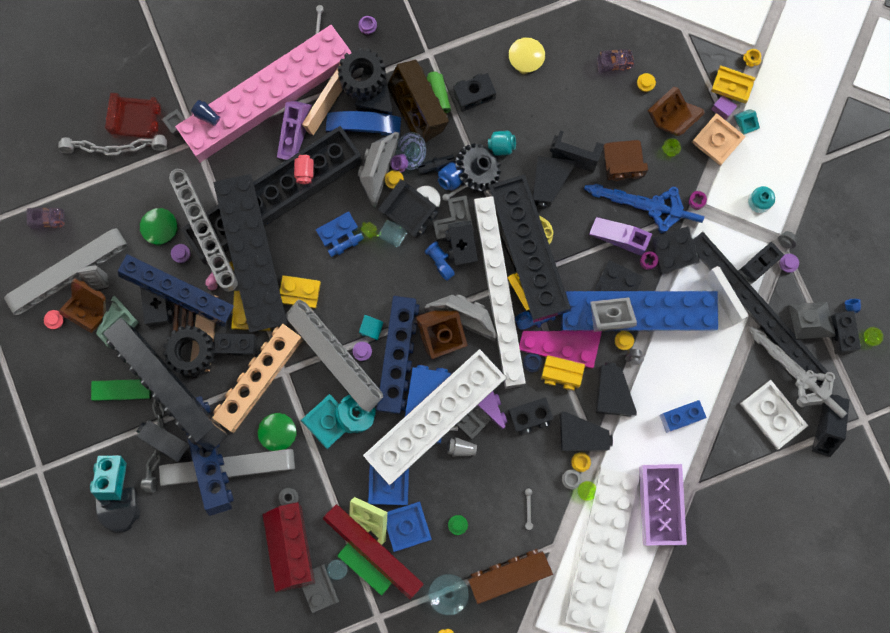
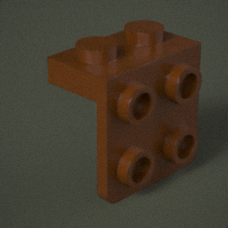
M677 87L670 89L647 110L657 128L676 136L684 134L705 113L702 108L685 102Z
M639 140L604 144L607 180L620 181L625 178L640 179L645 177L648 165L643 163L642 147Z
M73 279L71 281L72 297L59 310L60 315L92 333L103 321L104 314L106 313V298L103 293L90 288L85 282Z

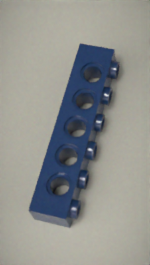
M128 254L118 269V277L222 327H225L233 311L234 305Z
M393 296L380 384L383 398L377 405L378 412L401 415V410L405 411L406 399H403L404 391H408L409 386L406 374L411 371L412 361H408L409 353L413 354L414 342H411L412 334L416 335L417 329L414 317L418 316L420 307L419 304H416L415 298ZM401 314H408L410 318L407 322H401L399 316ZM404 332L407 338L404 341L397 340L396 336L398 333ZM402 351L404 353L403 359H394V353ZM392 371H401V377L393 379L391 377ZM391 389H397L399 395L396 398H390L388 392Z
M202 396L196 397L207 412L211 413L209 403L204 402ZM188 439L205 511L209 516L231 510V502L234 501L231 490H227L226 484L229 483L226 471L223 472L222 466L225 465L223 456L218 454L217 451L220 444L211 451L210 456L203 457L206 452L210 451L205 448L201 450ZM210 470H216L213 475H207ZM217 487L221 488L218 493H212L213 489Z

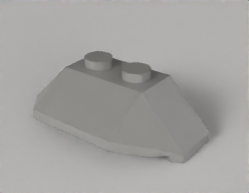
M394 132L372 143L370 149H366L364 159H366L365 164L360 166L358 172L360 182L374 207L377 206L385 183V176L389 172L391 159L395 155L400 140L398 132Z
M457 294L456 296L444 297L425 306L426 312L434 310L458 311L463 328L492 341H495L497 338V333L489 313L484 309L485 306L480 303L474 302L472 304L467 301L466 297Z

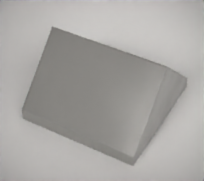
M629 297L591 302L594 332L637 326Z

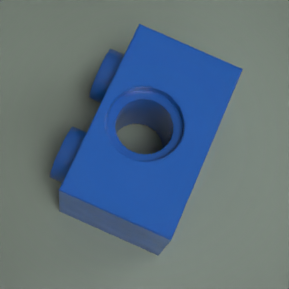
M700 400L659 415L666 433L707 418Z

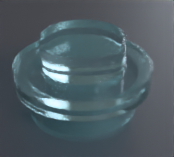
M338 559L330 562L327 568L329 576L335 580L344 578L347 574L346 563Z

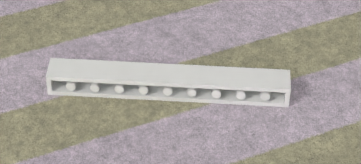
M493 196L474 199V209L494 327L497 333L502 374L506 377L504 385L505 389L521 387L525 385V377Z

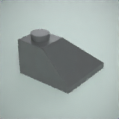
M827 302L789 304L796 339L835 337L836 334Z

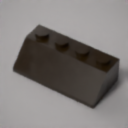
M412 60L397 64L387 87L411 133L421 136L420 139L417 138L420 140V143H422V140L426 143L444 131L449 123L448 116L443 111L440 101L435 96L431 83L425 77L423 68L419 65L418 61Z

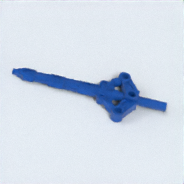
M599 184L585 185L584 188L594 197L600 198L602 196L611 199L612 202L624 203L634 206V208L649 211L648 215L654 218L660 233H666L680 218L699 223L704 221L705 216L683 210L684 207L676 187H671L669 191L662 193L660 196L655 195L652 199L628 194L617 189L603 188V185ZM670 198L671 207L665 205L664 200ZM662 213L669 214L664 222L659 217Z

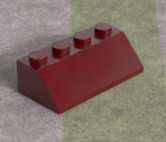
M296 502L278 506L264 513L263 520L275 592L315 584L302 506Z

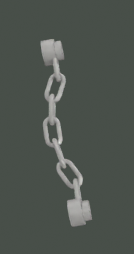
M155 135L153 139L141 138L130 143V145L101 147L86 140L72 141V139L65 137L59 141L58 151L69 154L74 151V148L80 147L82 150L90 153L95 151L105 155H119L122 152L137 151L146 145H152L154 150L163 151L167 149V140L163 135ZM139 142L143 144L137 148L133 146L134 144ZM85 143L91 145V150L84 147ZM109 149H116L117 151L113 153H108Z

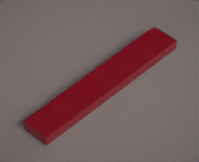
M336 504L323 517V520L409 600L424 585L339 505Z

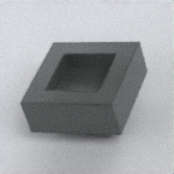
M178 109L162 119L174 136L179 133L175 126L185 120Z

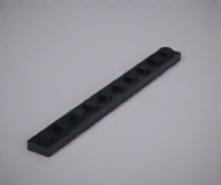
M703 231L696 236L693 241L699 259L710 271L717 266L720 267L744 309L771 340L806 372L812 370L816 374H826L828 371L800 339H796L792 330ZM816 380L815 383L820 387L823 381Z

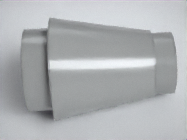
M456 437L449 439L448 454H452V456L476 455L477 444Z

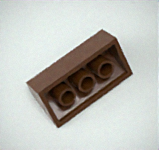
M537 549L527 552V557L522 559L516 556L508 560L509 564L501 566L498 563L490 566V571L482 573V570L472 573V578L468 579L477 604L553 575L544 552H538Z

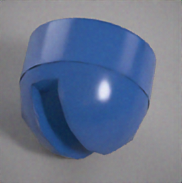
M860 299L845 301L846 311L858 313L861 310Z

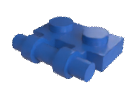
M349 211L316 229L325 247L333 244L334 247L328 250L331 257L344 253L343 250L351 246L355 247L358 245V242L364 239L362 233L353 235L352 232L358 230V227ZM348 236V240L341 244L338 243L339 239Z

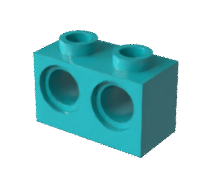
M98 456L97 463L94 464L93 468L94 479L90 484V491L97 500H121L127 466L122 456Z

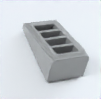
M93 265L77 269L79 276L90 288L94 290L108 288L107 273L98 266Z

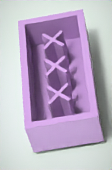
M682 464L639 466L643 545H687Z

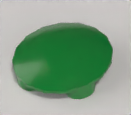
M155 208L148 211L142 217L140 232L146 241L160 246L170 241L178 232L177 221L169 210Z
M270 414L259 424V441L265 448L271 451L287 449L292 445L297 436L294 422L285 414Z

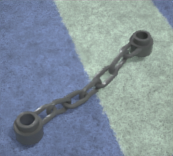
M154 399L152 409L155 417L158 419V426L166 430L163 419L165 416L163 405ZM155 406H160L162 414H157ZM156 449L146 463V478L141 481V490H144L146 493H155L157 489V479L152 477L153 470H155L160 462V452H157ZM153 457H154L155 459H157V461L155 462L154 466L152 467V466L149 465V464H150V462L152 461V459H153Z

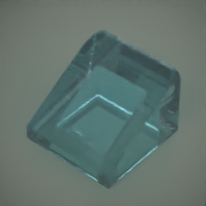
M387 220L378 237L398 247L406 234V230L401 225Z

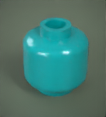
M510 131L493 132L491 138L488 139L489 150H492L496 156L512 154L513 150L516 149L515 135H512Z
M757 187L748 198L749 207L757 213L767 212L774 205L776 196L769 187Z

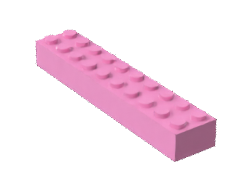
M330 25L210 103L209 106L221 117L215 126L194 117L193 114L175 127L201 163L283 109L286 102L295 101L333 76L340 64L341 58L345 59L344 55L346 53L351 54V51L334 27Z

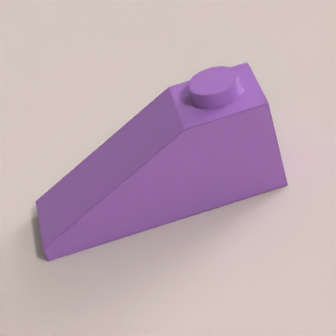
M298 101L286 102L277 153L278 158L288 160L299 152L306 133L302 123L310 112L312 105Z

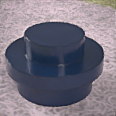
M534 353L528 354L523 360L524 368L532 373L539 371L543 364L542 358Z

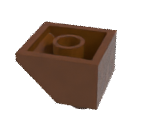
M434 310L416 317L425 350L431 359L468 346L458 311Z

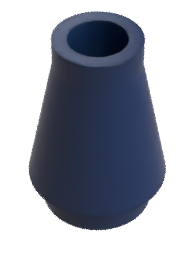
M198 100L191 109L194 117L213 126L221 118L205 101Z

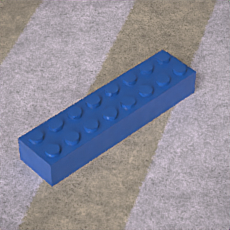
M565 291L571 311L561 314V331H594L591 302L628 297L630 298L637 326L607 331L718 330V291Z

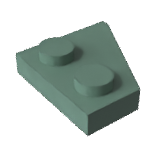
M116 296L112 297L111 307L104 314L103 322L99 325L96 332L109 348L111 347L106 343L108 338L103 333L116 321L123 318L133 328L139 323Z

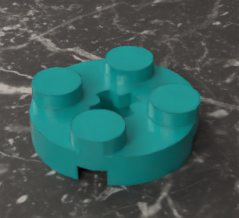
M347 395L340 401L335 412L339 424L346 432L361 433L371 427L376 411L375 408L371 411H365L351 395ZM352 409L360 412L358 418L352 415Z

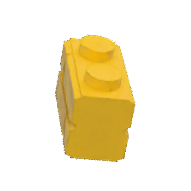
M547 355L541 380H545L544 384L556 386L557 383L564 385V389L574 391L575 388L578 389L581 385L585 364Z

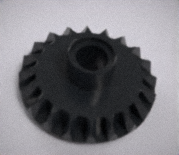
M473 143L467 145L459 151L456 157L457 171H463L458 174L459 178L466 186L477 191L490 189L489 185L497 183L502 172L500 171L501 164L497 161L498 157H495L493 152L488 149V146L484 147L482 144Z

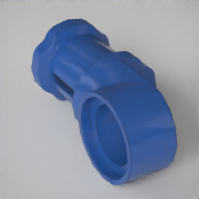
M436 241L424 253L426 255L429 254L435 261L440 275L448 281L455 273L446 263V259L449 257L448 253L445 254Z
M522 312L515 317L519 329H527L535 324L539 328L541 324L549 320H555L554 316L533 322L530 312Z

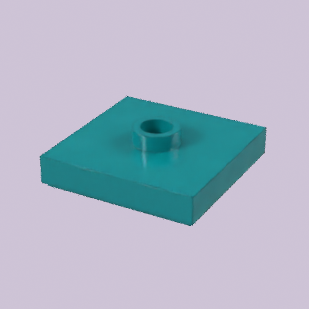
M330 394L301 419V422L326 449L346 432L337 420L335 411L339 404Z

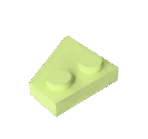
M354 497L350 501V516L367 532L371 531L379 538L377 541L382 545L386 541L388 512Z

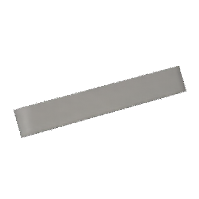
M174 169L169 176L170 182L215 279L223 290L233 291L238 284L236 276L192 182L184 170ZM178 177H184L181 183H176ZM187 193H192L190 199L184 200V196ZM194 210H200L198 216H191ZM202 227H208L207 232L204 234L199 233ZM211 243H215V249L212 251H208V245ZM217 261H224L222 267L215 268V264ZM225 278H232V282L229 285H223Z
M117 228L112 229L11 291L4 297V300L12 313L19 315L67 286L73 279H78L80 277L77 272L78 268L93 265L99 266L123 251L128 245Z
M297 300L286 313L287 320L359 406L365 411H371L383 398V393L314 311L304 301Z
M293 449L223 457L225 465L222 466L223 472L226 471L228 478L295 469ZM193 461L159 466L161 486L198 482ZM210 470L207 475H213L216 470Z

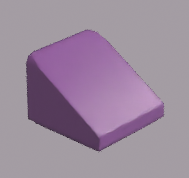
M721 96L711 110L724 120H727L737 105L725 96Z

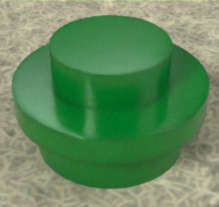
M455 515L449 520L448 527L451 533L461 535L466 532L468 522L463 516Z

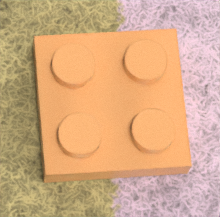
M716 113L692 143L721 166L746 136Z

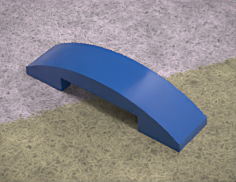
M374 112L327 113L326 132H331L341 126L344 131L381 133L384 136L398 132L400 135L401 117Z

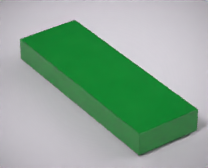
M140 380L91 382L92 401L151 399V391L147 390Z
M349 543L337 555L381 596L392 584Z

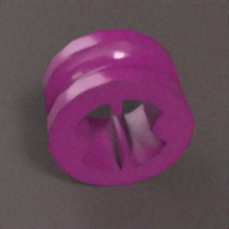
M701 191L693 192L689 198V205L696 210L702 209L707 202L705 193ZM695 196H699L698 199L702 198L700 204H697L698 202L694 203Z
M645 252L640 258V265L646 270L653 269L658 263V256L654 252ZM647 256H649V259L653 258L651 265L644 262Z

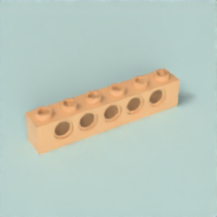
M284 324L274 329L271 334L273 336L269 342L266 341L262 345L259 356L257 358L254 357L248 365L250 368L246 373L243 372L236 381L238 384L234 389L231 388L226 393V400L213 411V419L233 433L303 341L301 336ZM278 342H284V348L280 351H277L275 349L276 344ZM267 357L273 358V363L270 366H264V360ZM257 372L261 373V379L258 382H253L252 376ZM249 388V395L242 398V389ZM237 404L238 410L231 414L229 412L230 405Z

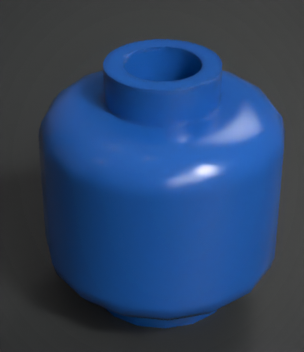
M450 162L438 172V182L445 190H455L463 183L458 175L463 171H457L454 162Z

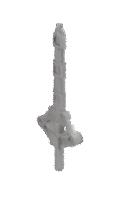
M753 327L749 328L753 339L758 344H761L776 361L778 360L797 379L795 385L798 387L799 396L797 404L800 407L822 405L825 403L841 419L847 414L830 397L835 375L832 372H827L826 374H816L812 370L806 372L787 356L778 345L771 342L763 331ZM816 380L823 381L821 388L815 383ZM809 389L810 391L812 390L814 393L806 395L805 390Z

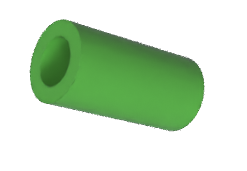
M436 71L429 73L426 78L431 83L432 90L435 96L438 97L445 113L450 112L451 107L443 75Z

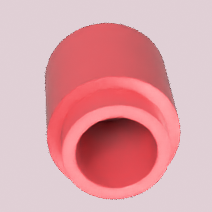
M299 155L298 158L294 159V178L298 184H310L311 179H313L314 160L310 159L309 155Z

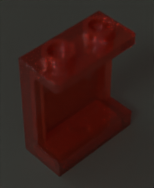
M110 93L105 129L113 135L154 138L155 132L158 131L157 114L159 115L161 112V104L155 97L147 100L120 97L118 93Z

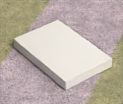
M720 267L713 268L704 278L712 291H718V301L734 326L747 318L748 314Z
M769 380L740 403L777 450L808 426L772 380Z

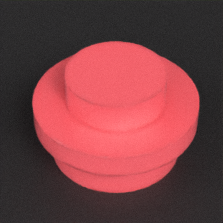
M57 310L47 312L44 317V324L50 329H58L64 322V317Z

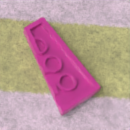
M523 331L519 349L522 352L534 353L542 357L549 355L585 364V367L593 369L602 331Z

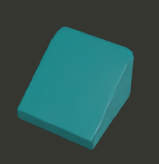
M748 109L734 115L743 135L760 129L755 110Z
M364 315L359 334L378 340L384 322Z

